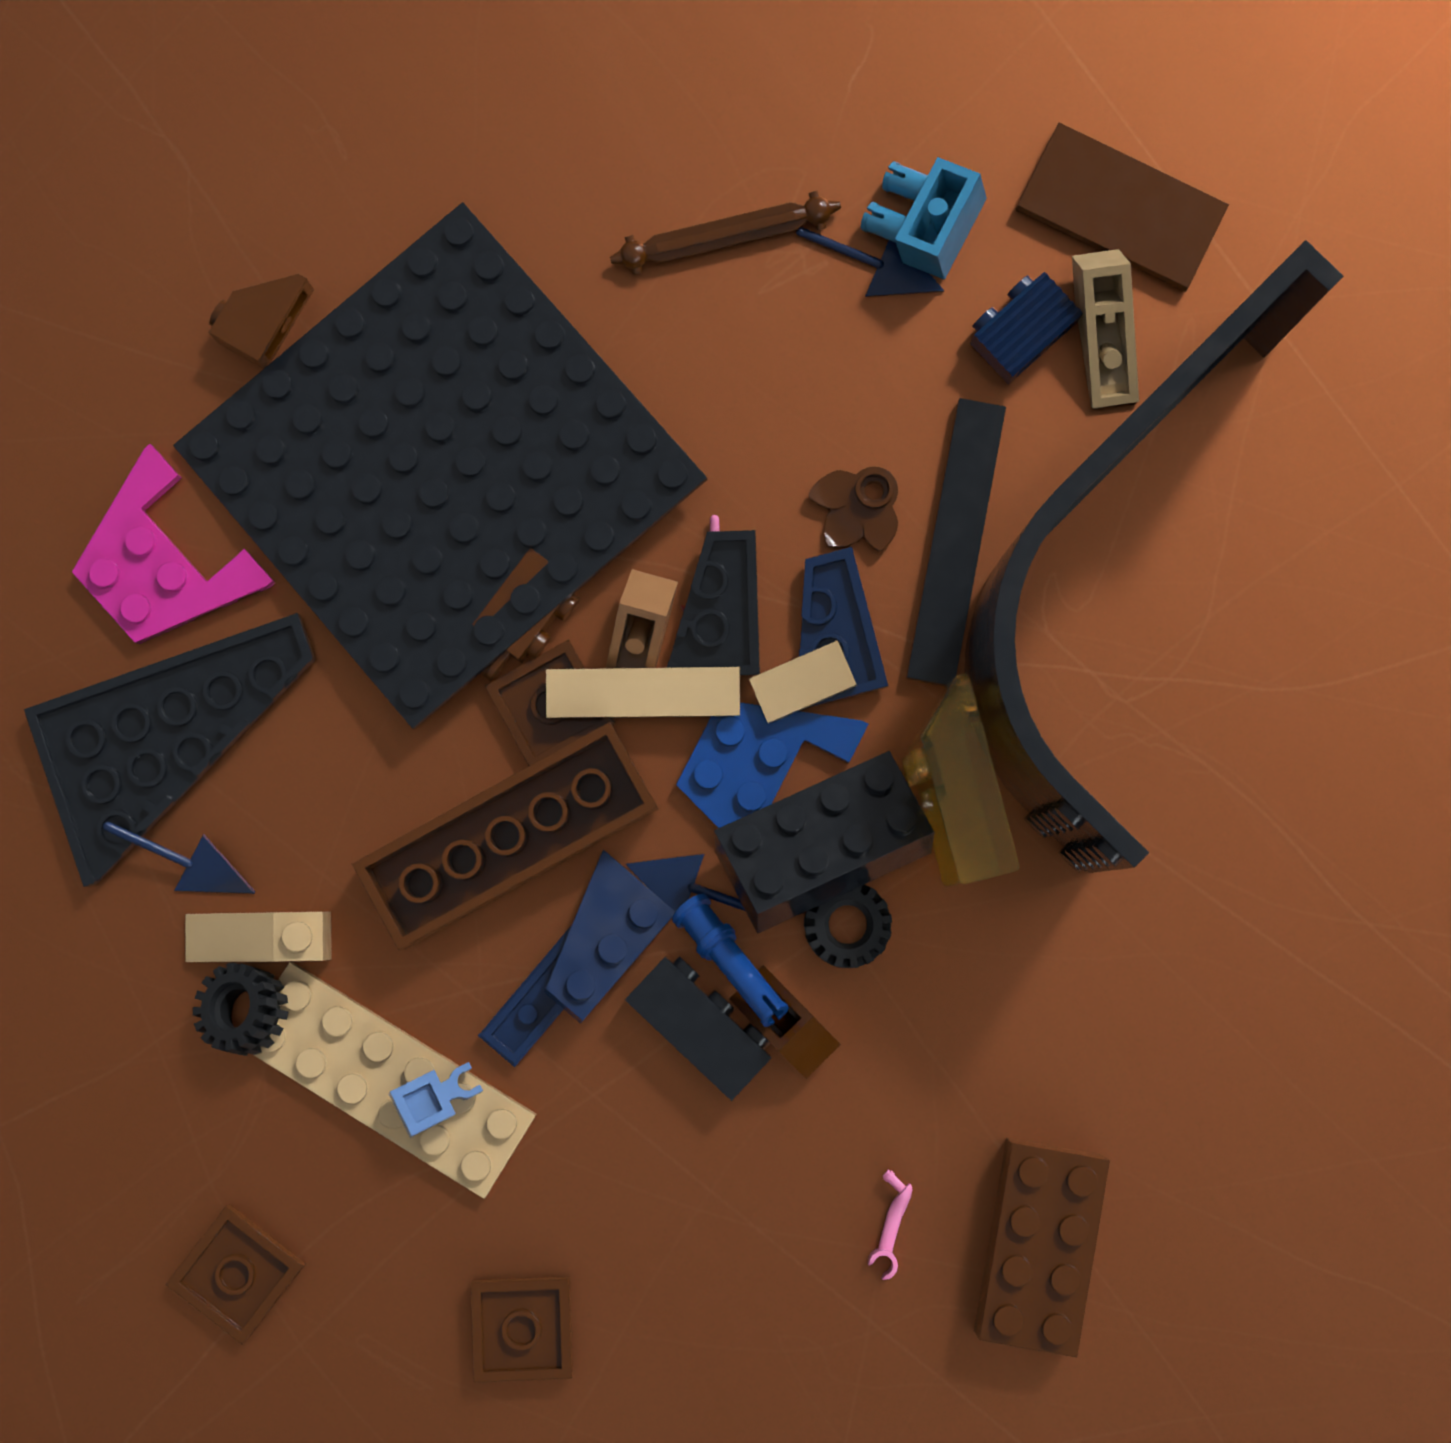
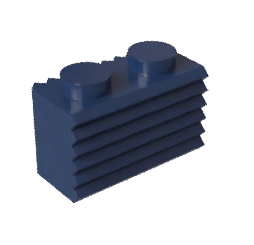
M1045 272L1034 281L1029 275L1025 276L1007 294L1012 300L1000 312L991 307L972 325L977 332L973 335L970 344L1008 385L1066 334L1083 314L1081 309L1076 307L1068 295L1063 293L1062 289Z

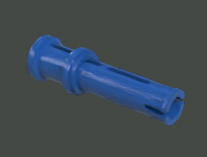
M698 894L688 899L674 913L672 917L673 923L678 928H684L696 942V951L701 958L715 962L758 1016L764 1027L775 1023L771 1017L772 1015H775L780 1020L787 1013L789 1007L780 999L735 943L736 931L730 924H723L710 908L711 900L706 894Z

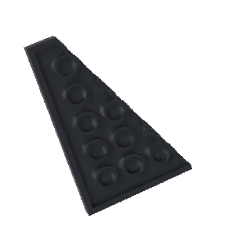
M295 613L24 709L84 887L98 884L135 846V844L103 829L105 822H111L144 837L316 660L300 614Z

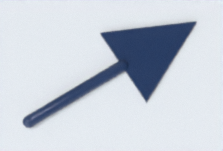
M803 227L796 230V234L802 238L877 268L865 297L944 292V289L929 273L904 264L897 245L893 241H888L882 258L879 259Z
M111 822L103 824L105 831L186 867L174 891L255 894V890L205 834L202 835L191 859Z
M705 854L626 864L654 894L675 912L689 899L691 892L706 894L709 899L745 911L740 899L695 884Z

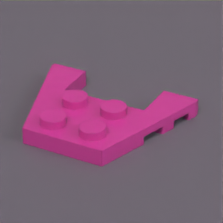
M151 444L144 448L72 570V573L137 644L144 643L195 621V618L213 610L238 602L239 599L257 591L262 592L269 589L276 583L245 549L210 580L207 581L146 513V509L182 479Z

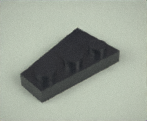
M756 530L707 532L667 668L740 667V675L760 674Z

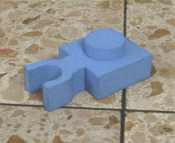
M469 1062L456 1068L450 1074L449 1079L442 1083L435 1070L389 1092V1096L410 1138L453 1117L456 1113L450 1101L454 1099L466 1100L483 1091L480 1085L472 1090H463L458 1085V1076L472 1069Z

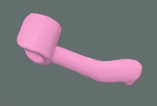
M889 1169L882 1177L899 1193L892 1201L887 1212L879 1247L873 1250L868 1257V1266L872 1265L879 1256H887L891 1259L890 1268L881 1277L883 1280L892 1278L897 1272L898 1263L893 1254V1247L902 1216L913 1191L910 1183L905 1186L894 1175L895 1173Z

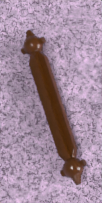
M813 191L809 193L810 199L806 201L805 205L789 202L653 235L644 244L635 241L634 235L625 237L626 243L621 247L620 251L610 256L611 264L624 265L632 269L635 275L643 273L642 266L647 260L663 263L798 230L807 221L816 225L817 230L825 229V222L828 221L833 213L841 209L840 201H829L819 196L818 191Z

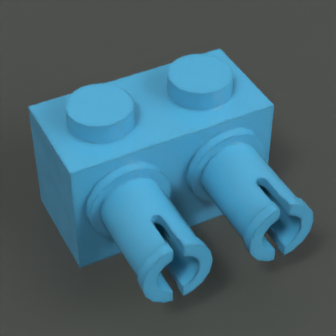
M937 157L928 175L893 161L888 167L889 170L893 171V174L885 172L882 189L913 200L914 203L906 216L880 206L876 202H871L867 210L871 211L872 215L864 212L861 230L895 242L904 264L945 280L987 199L981 174Z

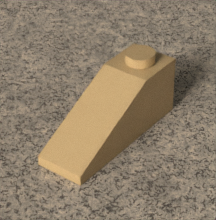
M1119 249L1072 256L1075 305L1083 313L1078 321L1091 407L1100 408L1139 402L1131 263Z
M331 912L185 914L186 962L332 960Z

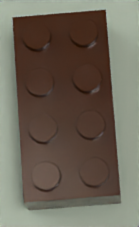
M1006 1138L974 1332L979 1340L1077 1358L1110 1164L1109 1159L1098 1154Z

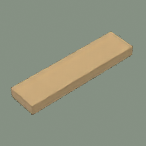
M740 667L546 669V718L740 716Z

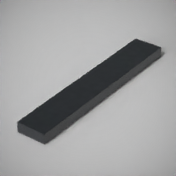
M963 398L958 400L906 679L952 688L955 685L1006 412L1005 406Z

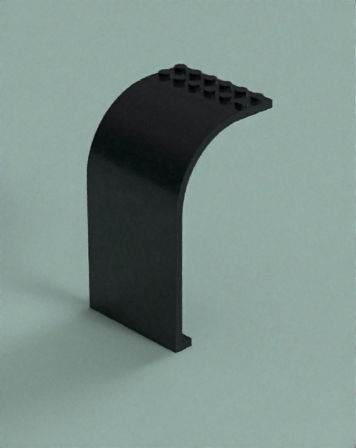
M1307 240L1054 491L1003 554L989 575L977 600L967 636L964 674L970 717L979 744L990 766L1005 788L1029 812L1024 818L1025 821L1043 838L1053 836L1063 846L1058 853L1077 872L1084 870L1085 872L1093 873L1135 868L1149 852L1057 760L1041 737L1030 715L1021 688L1015 648L1016 615L1028 569L1044 538L1243 339L1265 358L1344 277Z

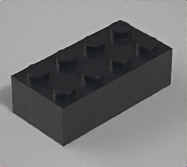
M887 751L714 830L715 853L758 934L931 854L935 832L891 752Z

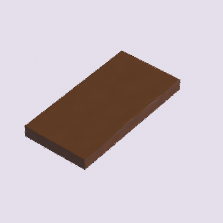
M1059 122L1016 210L1100 251L1119 249L1131 263V266L1186 292L1229 204Z

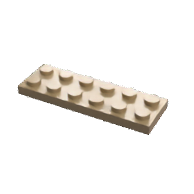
M289 962L278 980L284 986L278 993L285 994L288 998L287 1004L280 1005L281 1010L288 1011L287 1020L279 1019L277 1023L278 1026L284 1029L280 1036L271 1034L270 1037L274 1044L269 1048L260 1046L262 1053L254 1056L485 1199L537 1114L468 1071L458 1076L457 1082L459 1087L463 1090H472L480 1085L483 1091L466 1100L454 1099L450 1101L456 1113L453 1117L410 1138L389 1096V1092L435 1070L442 1083L449 1079L450 1074L459 1065L294 962Z

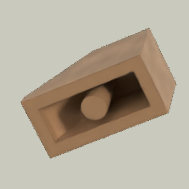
M634 569L631 570L619 603L605 669L656 668L678 585L677 581Z

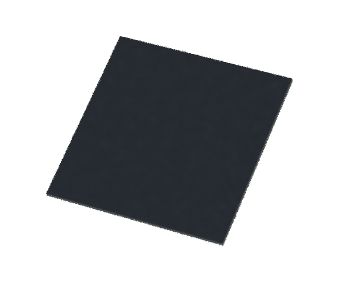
M463 202L173 445L412 729H416L503 655L507 651L506 649L559 604L564 603L708 480L705 474ZM530 548L549 561L528 583L517 586L511 594V599L493 616H483L477 620L475 625H472Z

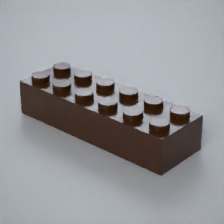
M608 722L354 862L352 865L398 950H406L659 809L611 722Z

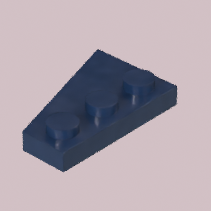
M852 547L805 559L799 657L838 640L857 686L807 708L889 687Z
M604 850L600 854L593 875L544 990L545 994L580 1024L675 913L670 906Z

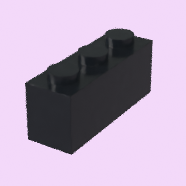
M665 956L629 994L625 1001L732 1101L772 1058L765 1050L770 1042L751 1023L744 1029L740 1027L730 1017L735 1008L715 989L709 996L694 983L700 975L680 956L674 962Z

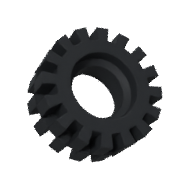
M862 885L806 911L804 928L807 942L818 957L833 966L858 968L859 966L869 964L879 954H882L891 937L892 917L889 913L888 905L872 887ZM844 905H851L861 910L867 922L866 931L862 938L851 944L837 941L829 930L831 914L837 908Z
M227 963V968L217 967L213 970L216 979L206 976L202 981V984L207 987L206 992L197 990L194 998L202 1001L201 1007H193V1016L202 1019L194 1023L196 1031L204 1033L201 1039L205 1043L211 1044L212 1048L243 1056H248V1053L253 1055L262 1053L260 1046L269 1048L274 1044L270 1035L280 1036L284 1029L277 1025L278 1020H287L288 1011L281 1010L280 1005L287 1004L288 998L287 995L278 993L284 986L281 981L275 980V975L270 972L242 963ZM246 991L250 999L249 1012L243 1023L235 1028L231 1018L232 1008L239 995Z

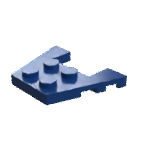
M740 702V716L710 717L676 786L720 828L772 804L803 742H807L849 763L869 724L861 720L801 711L768 724L760 705Z

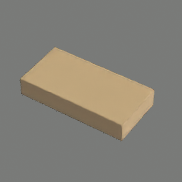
M838 640L749 678L768 724L857 686Z

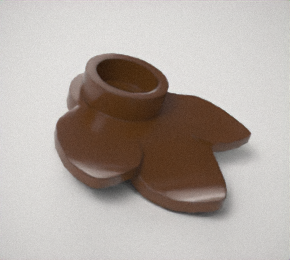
M867 467L857 474L836 470L818 480L810 490L809 498L816 504L830 510L827 514L824 528L827 546L847 547L865 537L866 541L874 549L882 551L895 537L898 520L893 505L897 499L898 485L894 476L886 469ZM872 483L878 484L883 490V495L875 500L868 498L865 494L867 485Z

